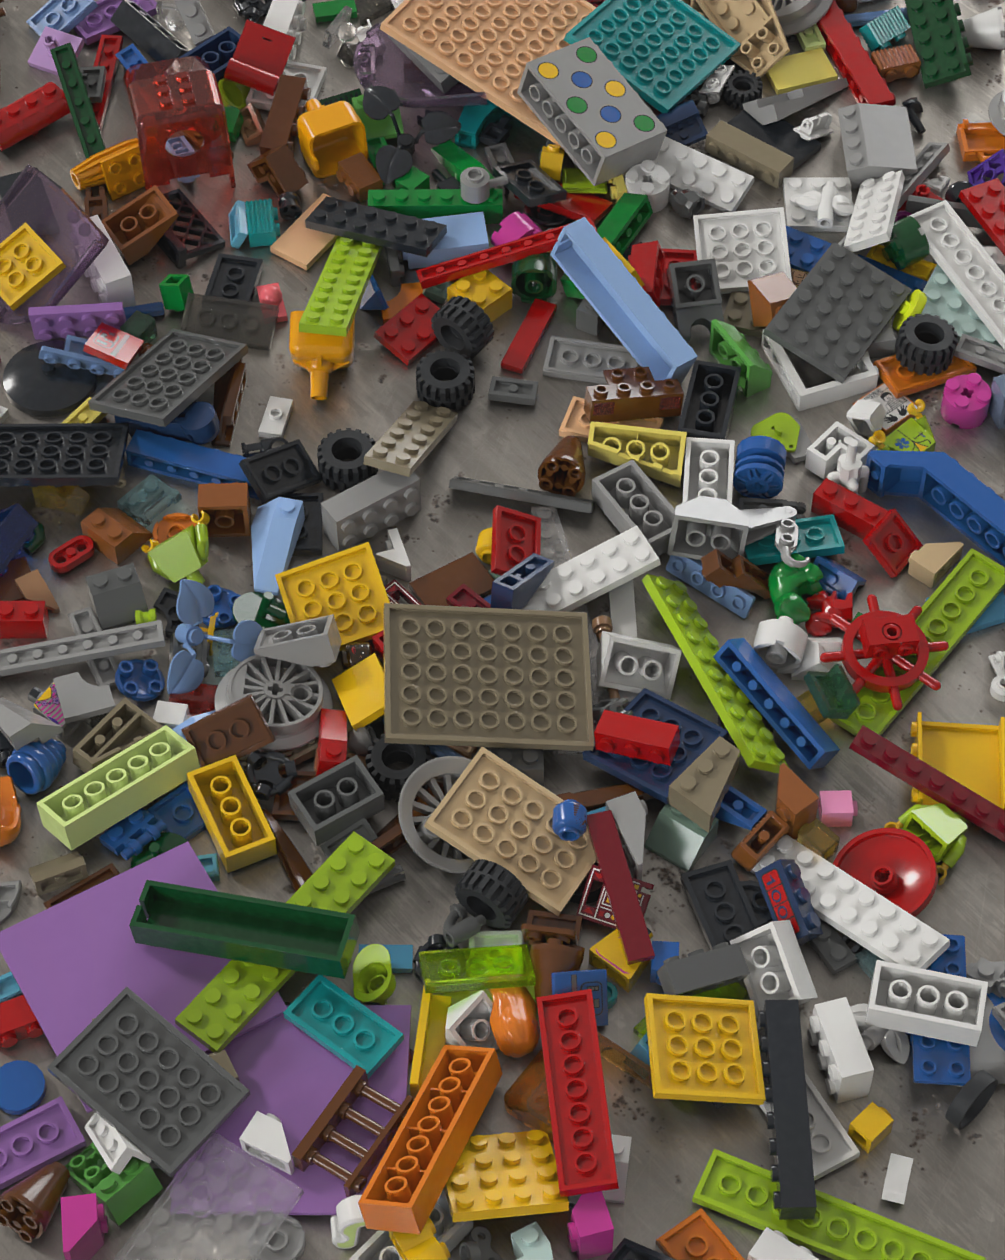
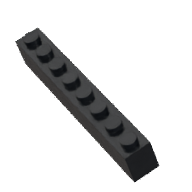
M798 999L765 1000L764 1009L759 1011L758 1020L759 1027H764L765 1034L761 1035L760 1038L761 1052H766L767 1061L762 1063L763 1078H768L769 1086H765V1103H770L771 1112H767L766 1122L767 1129H772L773 1138H769L768 1143L769 1155L774 1156L775 1165H771V1182H776L777 1191H773V1208L779 1210V1220L814 1219L817 1204Z

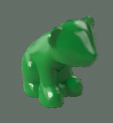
M793 553L791 555V558H793L794 560H805V558L798 553ZM783 561L774 566L768 578V586L774 603L776 619H779L781 616H787L792 618L793 623L796 625L810 619L811 610L800 596L805 594L813 596L815 593L823 591L819 581L824 576L818 566L809 563L805 567L794 568L786 565Z

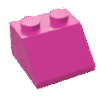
M602 1191L582 1194L572 1210L571 1222L568 1223L570 1235H567L571 1252L576 1251L578 1260L594 1258L612 1253L614 1227Z
M96 1193L61 1197L62 1239L65 1259L90 1260L104 1245V1233H109L108 1217L105 1215L104 1203L98 1202Z

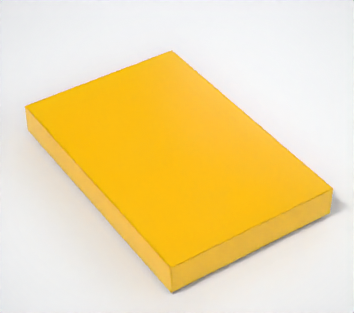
M375 653L331 679L351 726L355 731L384 715V669Z

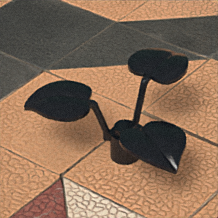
M372 86L364 91L363 110L373 120H383L389 114L398 138L396 148L391 145H384L376 154L378 174L384 184L389 185L410 171L413 165L411 156L415 152V144L419 143V139L423 134H425L427 143L440 145L458 134L461 129V123L450 114L435 110L424 116L422 119L424 129L419 131L416 138L408 133L401 134L395 115L392 112L400 107L398 95L390 88Z

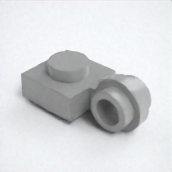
M981 957L967 973V978L988 982V994L996 987L1000 995L1005 998V970Z

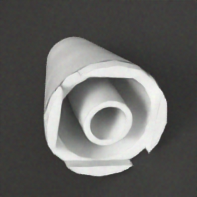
M1002 6L963 20L966 32H963L962 36H967L969 47L1005 50Z

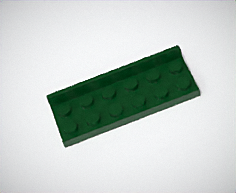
M905 0L916 52L921 60L920 70L925 89L972 75L970 66L974 64L971 53L966 52V49L970 48L967 36H962V33L966 31L963 20L958 19V16L962 15L959 3H955L954 0Z

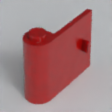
M246 20L233 58H230L224 78L274 96L296 38Z

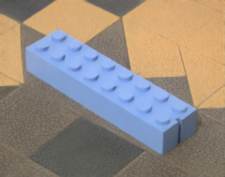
M585 217L564 226L557 239L558 241L550 253L553 259L641 367L649 366L655 381L678 379L679 383H682L698 357L693 348L687 344L679 331L674 328L665 314L652 301L650 295L644 291L636 278L631 275L623 265V262L618 259L609 245L600 237L593 225Z

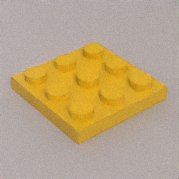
M26 222L0 243V297L13 311L66 268L63 261Z

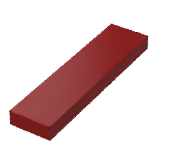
M535 298L501 361V368L523 374L557 310L556 304Z

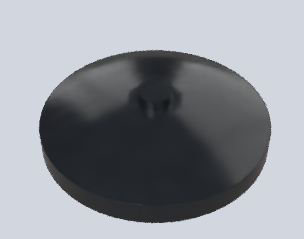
M49 340L34 343L23 348L10 359L3 373L5 393L11 404L26 414L37 417H56L75 411L87 398L92 397L96 390L98 375L91 373L90 370L82 368L71 369L61 363L49 364L43 359L38 358L42 346L64 350L65 341Z

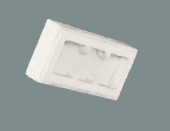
M270 396L258 430L259 437L283 438L294 405L293 399Z

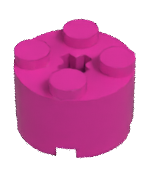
M517 211L502 220L500 223L502 228L498 233L496 231L493 232L491 244L495 247L543 231L524 212L521 214Z
M977 373L959 375L948 379L944 387L940 409L943 419L950 425L952 423L960 425V429H973L982 425L988 415L992 396L989 385Z

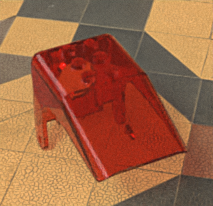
M188 56L138 64L127 69L123 76V84L134 123L145 191L155 185L170 184V179L209 173L210 177L228 175L231 188H236L226 111L215 74L208 64L200 57ZM192 130L202 135L204 138L203 144L192 155L175 156L165 149L169 137L178 131Z

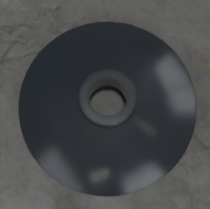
M525 205L523 210L533 222L544 227L562 224L568 218L538 206L528 207Z

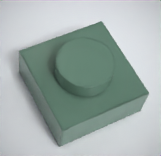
M450 282L423 289L422 294L433 301L443 304L447 298V287Z

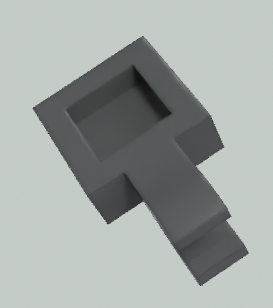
M627 698L600 700L592 706L593 720L600 719L604 710L632 715L633 711H626L623 708V705L628 702Z

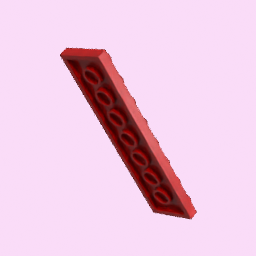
M592 989L536 997L560 1196L567 1197L619 1189Z

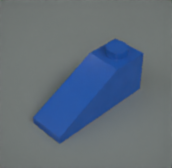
M730 786L715 817L721 821L752 830L767 814V810Z

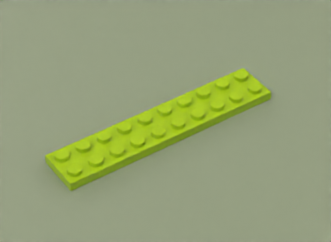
M341 236L337 237L301 317L299 332L347 336L383 249L382 246Z
M973 548L970 549L921 607L922 613L915 621L924 633L927 642L946 641L949 644V648L946 651L929 652V659L924 672L930 676L1005 588V567ZM916 654L901 656L913 665L916 664ZM893 664L896 676L907 673ZM880 666L874 674L885 677L884 669ZM918 680L911 687L900 691L903 707L899 711L893 709L889 693L876 692L863 687L854 699H849L845 696L832 711L829 720L855 736L862 725L881 736L924 683Z
M647 574L642 579L644 586L734 743L740 750L746 764L750 768L779 774L781 764L785 763L788 766L784 759L785 755L777 747L772 733L762 722L761 714L755 710L748 697L714 659L713 656L720 649L719 643L710 633L707 622L699 614L696 603L689 597L686 586L678 580L673 581L663 576Z
M353 831L286 903L350 914L395 866V859ZM231 960L175 1018V1024L213 1053H219L296 971Z
M715 1148L692 1199L694 1203L764 1231L768 1227L772 1231H780L786 1235L790 1242L804 1246L809 1250L834 1260H986L985 1257L816 1189L817 1208L814 1219L779 1220V1210L773 1208V1191H777L776 1182H771V1171Z

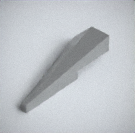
M847 78L744 103L743 108L759 123L766 125L779 121L848 87Z
M0 697V731L16 751L37 738L43 744L64 731L61 725Z

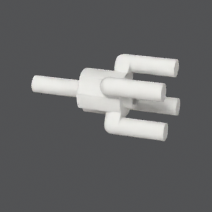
M850 439L848 441L847 454L839 456L837 471L830 472L827 478L835 483L847 486L848 490L858 494V491L865 492L867 490L870 469L868 466H862L863 463L857 454L858 441Z

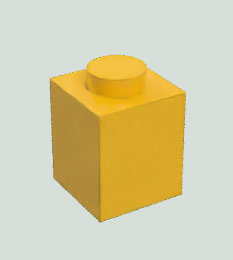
M554 144L542 147L539 167L554 180L560 181L564 149H560V146Z
M872 1101L850 1123L848 1135L869 1154L891 1133L894 1119H892L891 1114L885 1108L878 1107Z

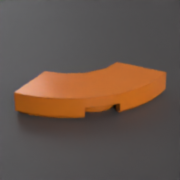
M420 282L401 284V290L398 295L386 301L389 308L381 310L383 325L418 295L423 293Z

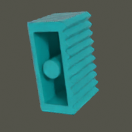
M897 5L861 27L859 32L863 36L865 43L868 44L870 51L877 48L883 50L891 45L890 40L894 39L897 42L907 35L905 31L910 29L911 26Z
M270 198L268 200L246 201L245 207L250 247L272 245L276 241V237H280L279 223L274 222L279 220L277 207H273Z

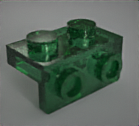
M835 664L829 672L809 671L803 677L823 718L848 719L860 705V700L841 664Z

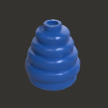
M51 738L43 744L40 740L32 741L18 751L14 749L6 762L7 774L12 777L14 785L20 791L26 794L43 792L51 787L53 781L57 779L67 758L66 747L62 742Z

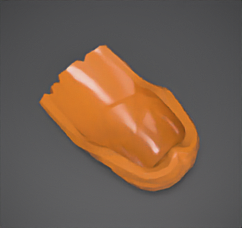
M10 776L0 777V847L14 842L21 829V806L18 803L16 789Z
M513 977L489 980L487 987L493 1002L490 1025L496 1043L506 1056L513 1058L523 1057L536 1048L540 1037V1027L536 1019V1003L527 988L518 983Z

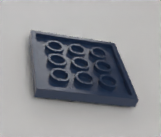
M644 688L628 704L625 710L633 711L632 716L679 726L680 744L671 765L656 764L646 760L596 750L595 740L593 751L586 750L582 754L583 760L668 804L669 785L719 736L727 740L729 732Z

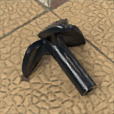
M917 97L907 99L902 103V107H907L909 120L918 135L926 131L916 114L923 112L922 105L917 101Z

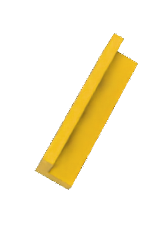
M425 983L423 986L410 1077V1096L414 1099L440 1051L446 1045L445 1027L448 1007L452 1005L451 996L433 995L432 984Z

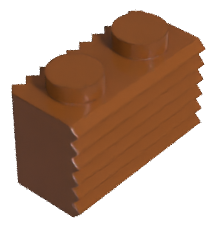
M910 43L871 53L872 63L876 64L880 76L887 82L904 77L912 78L920 72L921 60Z
M362 152L337 162L338 170L336 175L341 183L344 182L347 185L349 194L352 197L356 196L360 202L368 199V190H383L382 179Z
M769 811L731 852V857L746 871L750 872L788 831L789 825L774 811Z

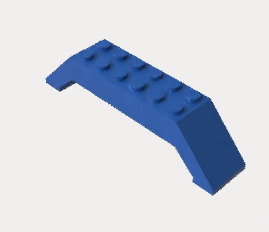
M872 450L868 453L866 466L869 467L870 472L867 488L880 498L884 495L918 497L991 558L1005 567V500L998 496L992 488L983 484L973 473L968 472L956 459L951 458L945 452Z

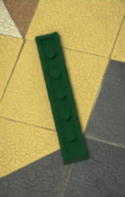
M70 42L50 49L87 159L91 155L105 150L106 146L73 46Z

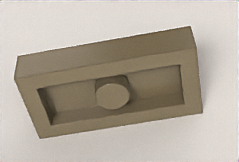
M78 851L28 869L38 896L80 882L88 877L85 861Z

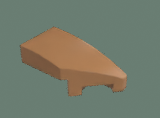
M38 569L15 579L16 586L26 601H45L47 609L52 610V613L57 614L60 612L58 604Z

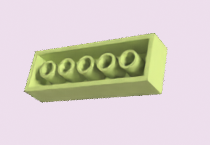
M167 725L163 726L38 801L36 804L43 826L71 851L185 782L187 780L186 773L200 768L196 748Z

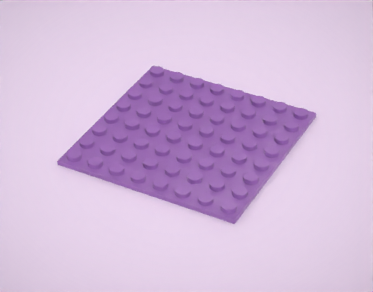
M188 841L0 931V953L57 1057L126 986L205 1053L211 1051L176 1025L175 1018L231 959L135 943L129 927L136 906L140 905L139 898L146 880L217 891ZM278 991L233 1039L283 1015L287 1006ZM80 1099L87 1113L94 1111Z
M364 1005L404 1034L402 1043L368 1079L369 1087L401 1105L407 1097L412 1007L411 1005ZM283 1014L233 1039L223 1049L226 1051L240 1083L250 1090V1095L174 1175L171 1215H337L336 1206L341 1200L347 1198L343 1186L345 1182L315 1164H309L303 1172L296 1168L293 1163L295 1171L290 1175L242 1150L239 1138L255 1113L259 1111L265 1115L267 1113L273 1114L281 1120L292 1159L291 1154L353 1070L351 1066L285 1019ZM358 1097L353 1103L354 1110L384 1127L394 1115L365 1097ZM342 1119L336 1127L337 1132L368 1150L378 1137L348 1119ZM331 1141L325 1142L320 1149V1154L352 1173L362 1160ZM383 1156L378 1161L376 1166L373 1168L371 1173L368 1175L367 1183L364 1189L360 1193L356 1192L355 1195H361L364 1193L368 1183L370 1182Z

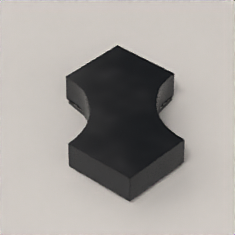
M164 587L153 607L156 609V612L166 619L165 636L170 638L175 633L178 625L183 622L178 618L176 611L179 592Z

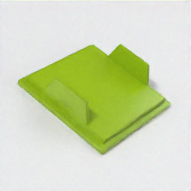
M565 166L562 169V187L567 193L607 194V181L593 186L579 168H566Z

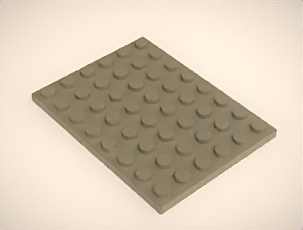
M384 603L385 743L593 751L594 731L587 613Z

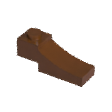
M716 548L701 558L702 575L708 582H712L719 588L722 586H732L745 589L764 599L771 597L768 586L769 575L740 554L731 559Z

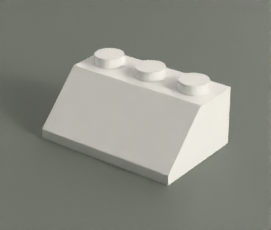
M602 631L596 655L597 685L634 693H640L646 688L670 700L682 650L669 644Z
M790 920L772 921L730 941L731 945L739 943L750 974L743 980L750 1000H754L757 1019L759 1011L764 1009L765 1000L798 999L799 1005L818 998Z

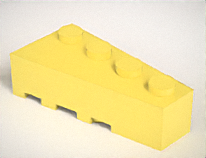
M591 421L588 437V456L617 466L633 459L646 476L680 488L687 432Z

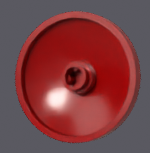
M878 828L864 832L849 841L840 850L833 862V865L914 917L926 908L937 887V865L930 849L919 837L902 829Z

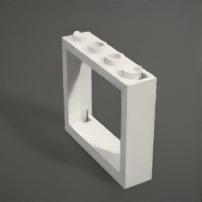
M762 333L761 346L798 412L869 392L877 386V380L880 377L877 366H873L867 351L857 364L861 373L847 377L843 384L835 380L806 389L783 347Z

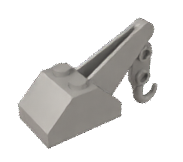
M707 496L697 497L675 507L667 555L701 560L703 556L717 548L733 559L739 554L743 556L746 545L775 533V546L781 553V559L786 565L802 568L810 563V557H806L803 561L791 558V554L796 550L798 544V526L795 523L797 510L793 507L783 506L739 510L726 499Z

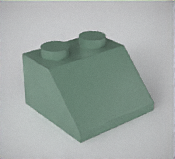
M666 804L660 811L644 844V848L685 872H689L717 837L719 819L714 818L708 833L673 806Z

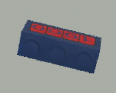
M779 859L755 872L773 921L790 920L799 946L823 934L820 927V918L813 909L810 893L804 886L801 870L794 859Z

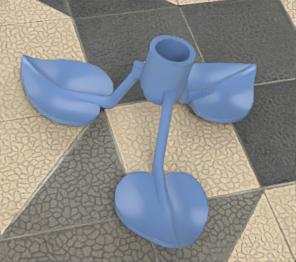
M188 579L180 580L176 611L178 618L183 623L178 625L175 630L176 640L184 643L183 648H186L188 651L181 650L171 661L167 677V693L172 696L191 692L202 683L204 665L200 660L195 659L197 654L191 646L199 645L203 639L233 644L231 655L235 660L242 662L256 655L254 647L262 630V627L257 622L244 620L235 627L233 631L234 639L204 634L202 629L196 625L203 623L202 617H207L213 612L214 598L206 586Z

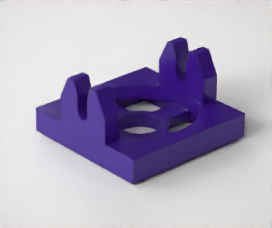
M1001 149L968 171L969 182L976 186L984 183L986 177L993 180L1001 173H1004L1001 183L1005 187V150Z

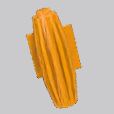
M150 135L120 142L91 155L72 168L70 176L78 190L106 184L110 198L114 201L151 184L146 163L158 155L160 145L155 137L151 138Z

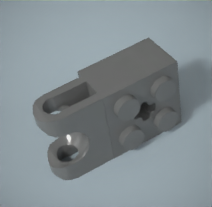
M714 258L669 264L666 275L674 326L688 344L691 338L692 326L697 324L704 325L711 333L712 320L717 319L724 322L716 261ZM690 285H694V288L697 290H693Z

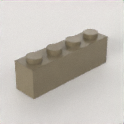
M722 120L706 134V152L777 189L783 184V178H789L793 173L794 157Z

